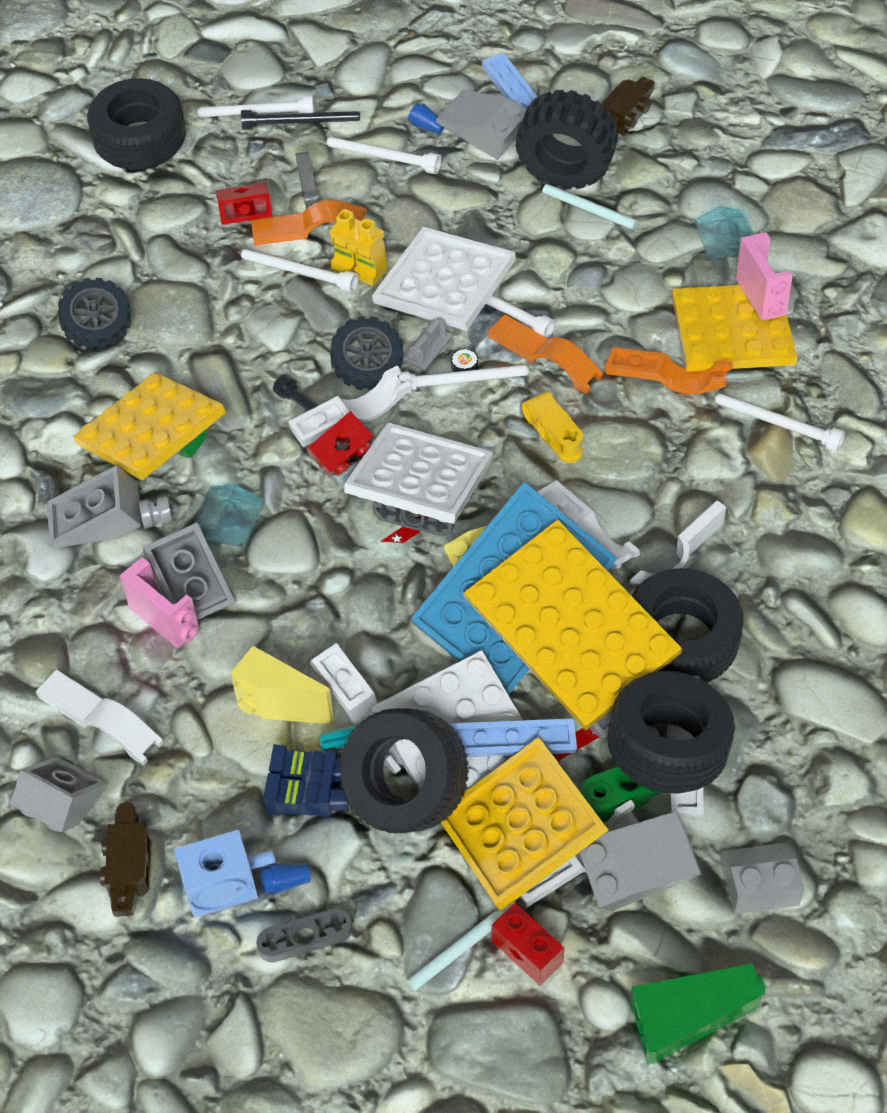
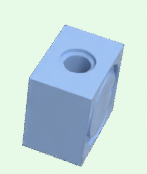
M239 829L174 849L194 918L258 898L251 870L275 863V857L271 850L247 857Z

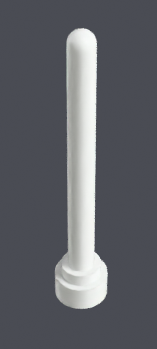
M310 95L303 96L302 99L294 102L200 107L197 110V114L199 117L241 115V110H251L257 114L299 111V113H315L314 97Z
M329 137L326 141L327 145L332 148L418 165L426 173L435 175L438 174L441 166V155L430 152L420 156Z
M244 249L241 252V257L245 260L334 283L343 292L353 294L358 286L359 276L355 272L345 271L338 274Z
M491 295L486 303L531 326L532 330L546 338H549L554 332L556 321L546 315L535 317Z
M526 365L421 376H415V373L410 374L409 371L400 372L398 378L402 383L409 380L412 385L411 390H416V387L526 376L529 373V368Z
M721 393L717 394L714 398L715 402L719 405L822 441L821 444L826 446V449L836 453L839 451L844 440L845 431L837 428L832 430L827 428L825 431Z

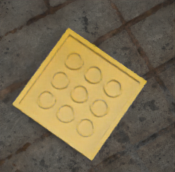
M740 285L672 289V301L686 372L707 370L713 367L717 360L732 361V369L796 365L797 353L787 314L761 321Z
M155 372L146 377L132 391L127 392L114 405L106 408L92 422L84 425L73 438L78 446L113 465H118L122 470L143 480L222 417L226 411L223 404Z
M539 737L465 791L464 796L461 797V803L458 804V808L453 810L452 815L448 816V819L441 822L500 911L609 831Z

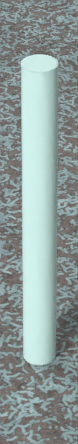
M545 184L543 188V193L629 229L634 230L637 226V220L549 184Z
M515 901L501 911L499 909L494 911L407 980L409 986L416 991L490 933L491 925Z

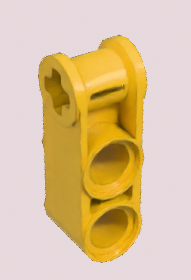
M549 391L543 392L522 403L521 407L526 420L534 426L543 441L552 448L561 461L575 463L581 459L583 449L580 444L583 441V433Z

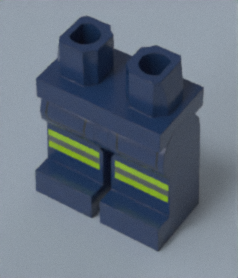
M273 744L269 765L270 773L267 775L263 796L267 813L309 816L321 814V817L331 818L332 810H349L350 803L346 801V796L343 794L344 789L336 788L337 782H341V772L339 771L341 764L340 759L337 758L336 751H326V753L322 751L287 750L286 745Z

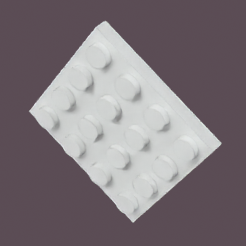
M422 227L372 295L373 302L428 320L441 317L446 321V325L467 331L516 261L515 252Z
M387 423L345 482L344 492L359 498L369 499L387 506L407 510L414 514H421L442 522L454 524L490 466L493 452Z
M482 650L374 705L372 708L374 713L395 708L419 709L429 711V713L441 717L447 723L523 721ZM399 740L393 745V748L419 792L424 784L426 775L423 755L410 740ZM514 755L467 757L469 764L467 765V769H469L467 776L469 778L466 781L467 788L465 791Z

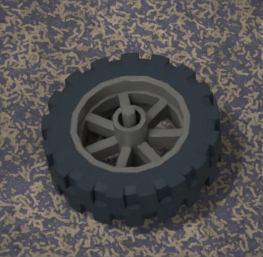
M85 278L83 282L78 283L76 281L71 284L69 290L66 289L63 292V298L59 299L58 317L61 330L65 332L66 338L69 341L73 340L74 344L78 347L85 346L88 350H94V348H99V350L106 349L108 345L114 346L120 338L123 339L127 334V328H130L131 310L129 299L127 296L125 297L123 289L121 287L117 288L115 283L110 280L106 282L103 281V278H96V280ZM103 301L106 302V303H108V304L110 305V306L101 308V305H102V302H103ZM83 303L87 307V309H78ZM115 311L112 319L104 316V314ZM75 315L86 317L81 322H78ZM102 322L106 323V325L98 327ZM90 323L94 328L86 327V325Z
M365 316L358 317V320L353 321V319L346 321L344 327L340 326L337 329L336 335L333 336L331 342L332 369H335L336 376L339 379L342 378L344 384L349 387L353 385L357 390L368 388V391H371L382 379L385 371L395 366L401 369L404 350L403 341L401 338H398V331L395 328L392 329L388 322L378 321L376 317L365 319ZM364 339H372V341H364ZM358 340L361 347H355L351 344ZM379 342L384 348L374 349V346ZM347 351L359 355L349 360ZM387 354V358L384 362H381L376 357L377 355ZM360 362L362 365H364V368H361L355 364ZM372 362L377 366L374 368H368V365H370Z

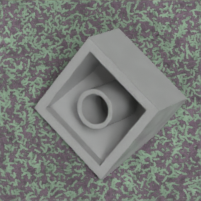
M56 756L20 770L10 804L20 809L22 814L28 817H35L46 823L49 829L63 832L82 822L105 791L108 783Z
M785 843L720 851V858L734 914L800 905L805 888L797 858Z

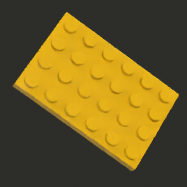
M559 520L552 523L464 592V598L585 730L589 729L613 709L614 701L623 687L634 679L649 673L659 672L681 654L682 648Z

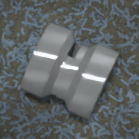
M168 495L158 497L157 501L139 500L144 529L152 528L158 522L164 525L173 523Z

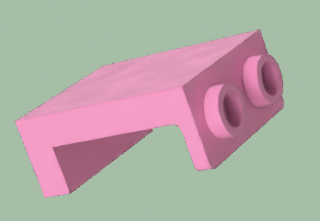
M767 232L741 238L736 280L761 321L787 314L793 277L790 271L774 273L769 265L768 254L771 239Z
M141 557L120 575L129 608L177 649L196 636L200 628L192 598L185 595L176 604H172L158 593L152 568L147 560Z

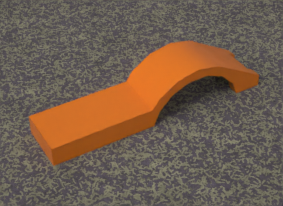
M324 200L312 204L301 214L251 220L254 246L307 239L308 234L315 227L323 223L336 222V217L343 209L353 212L354 218L362 221L364 216H367L366 208L339 200Z
M505 314L488 330V337L532 363L537 358L550 359L567 372L574 387L585 394L590 391V386L587 383L593 377L599 381L603 377V372L571 341L561 337H551L548 339Z
M612 347L605 364V372L609 375L660 381L664 386L675 392L690 395L702 394L726 387L727 378L725 377L727 372L732 370L733 363L732 361L717 360L716 364L707 370L686 372V368L678 366L670 360L666 353Z

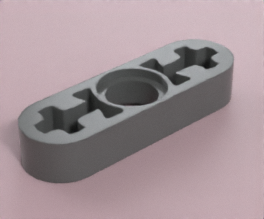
M306 151L295 153L305 208H308L318 202V196L309 153Z
M376 501L372 507L373 514L381 521L439 536L450 534L455 523H441L438 519L431 517L427 520L428 516L421 514V518L416 519L411 517L407 510H401L393 506H388V509H386V505Z
M334 908L267 928L257 937L256 944L259 955L263 960L274 963L344 942L352 934L351 917L345 910ZM339 920V923L342 924V930L336 932L334 927H332V921ZM318 924H322L324 937H320ZM302 928H309L314 932V937L309 942L301 943L296 940V933ZM288 933L292 944L290 947H288L285 934ZM274 939L278 943L276 946L277 950L270 951V948L267 947L268 940Z

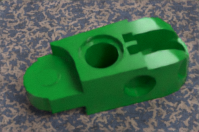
M619 767L593 775L586 779L581 786V794L602 822L608 821L615 810L629 800H632L635 804L633 809L635 810L648 804L650 798L662 793L635 783ZM631 785L635 789L626 790L622 786Z

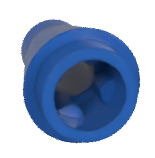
M416 103L410 110L408 120L412 122V126L434 132L438 135L445 129V127L436 123V119L439 116L426 104Z
M272 863L260 869L264 894L272 893L274 896L302 884L310 883L308 864Z

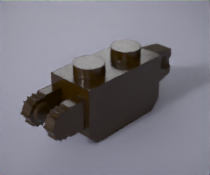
M643 76L636 82L630 79L622 80L602 102L603 109H608L613 117L612 120L616 122L618 134L624 136L630 128L636 126L638 119L643 113L646 114L649 111L652 103L650 96L655 89V81Z
M125 801L116 807L115 824H108L107 837H102L101 843L102 855L106 856V865L100 868V884L107 889L114 917L134 916L137 897L144 896L150 890L152 842L148 836L147 828L139 822L135 806H133V803Z

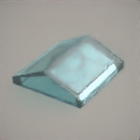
M719 206L694 219V224L708 259L738 255L741 238L754 235L744 210Z
M237 485L211 486L193 524L198 523L206 539L244 548L262 510L264 499Z

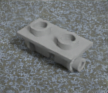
M441 317L433 319L422 335L409 348L402 361L426 371L453 337V333L446 331V321Z

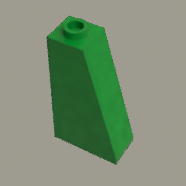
M753 963L633 986L630 1002L647 1065L654 1064L758 1009L762 995H765V984L761 974L756 975Z

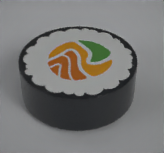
M459 349L451 356V368L454 372L477 370L478 356L471 349Z

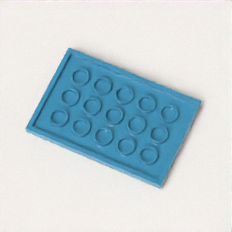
M523 482L409 620L458 662L482 650L508 695L529 668L464 598V592L556 520H559L607 571L618 559L525 482Z

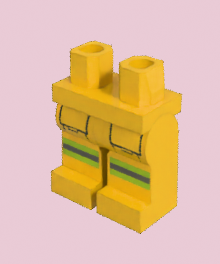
M343 209L336 217L335 225L329 230L331 242L334 244V257L331 260V268L339 272L351 271L358 273L360 281L374 286L387 271L385 244L382 240L385 237L384 231L376 228L375 221L368 218L359 221L354 218L353 212Z

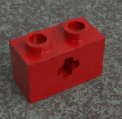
M266 182L216 190L222 225L273 217Z
M349 411L307 448V453L329 478L334 473L340 476L351 466L348 461L355 455L359 458L362 457L369 450L373 435L353 412ZM336 442H339L341 444L345 442L348 443V451H345L343 449L339 451L336 450Z
M516 903L491 925V941L539 986L563 964L564 946Z

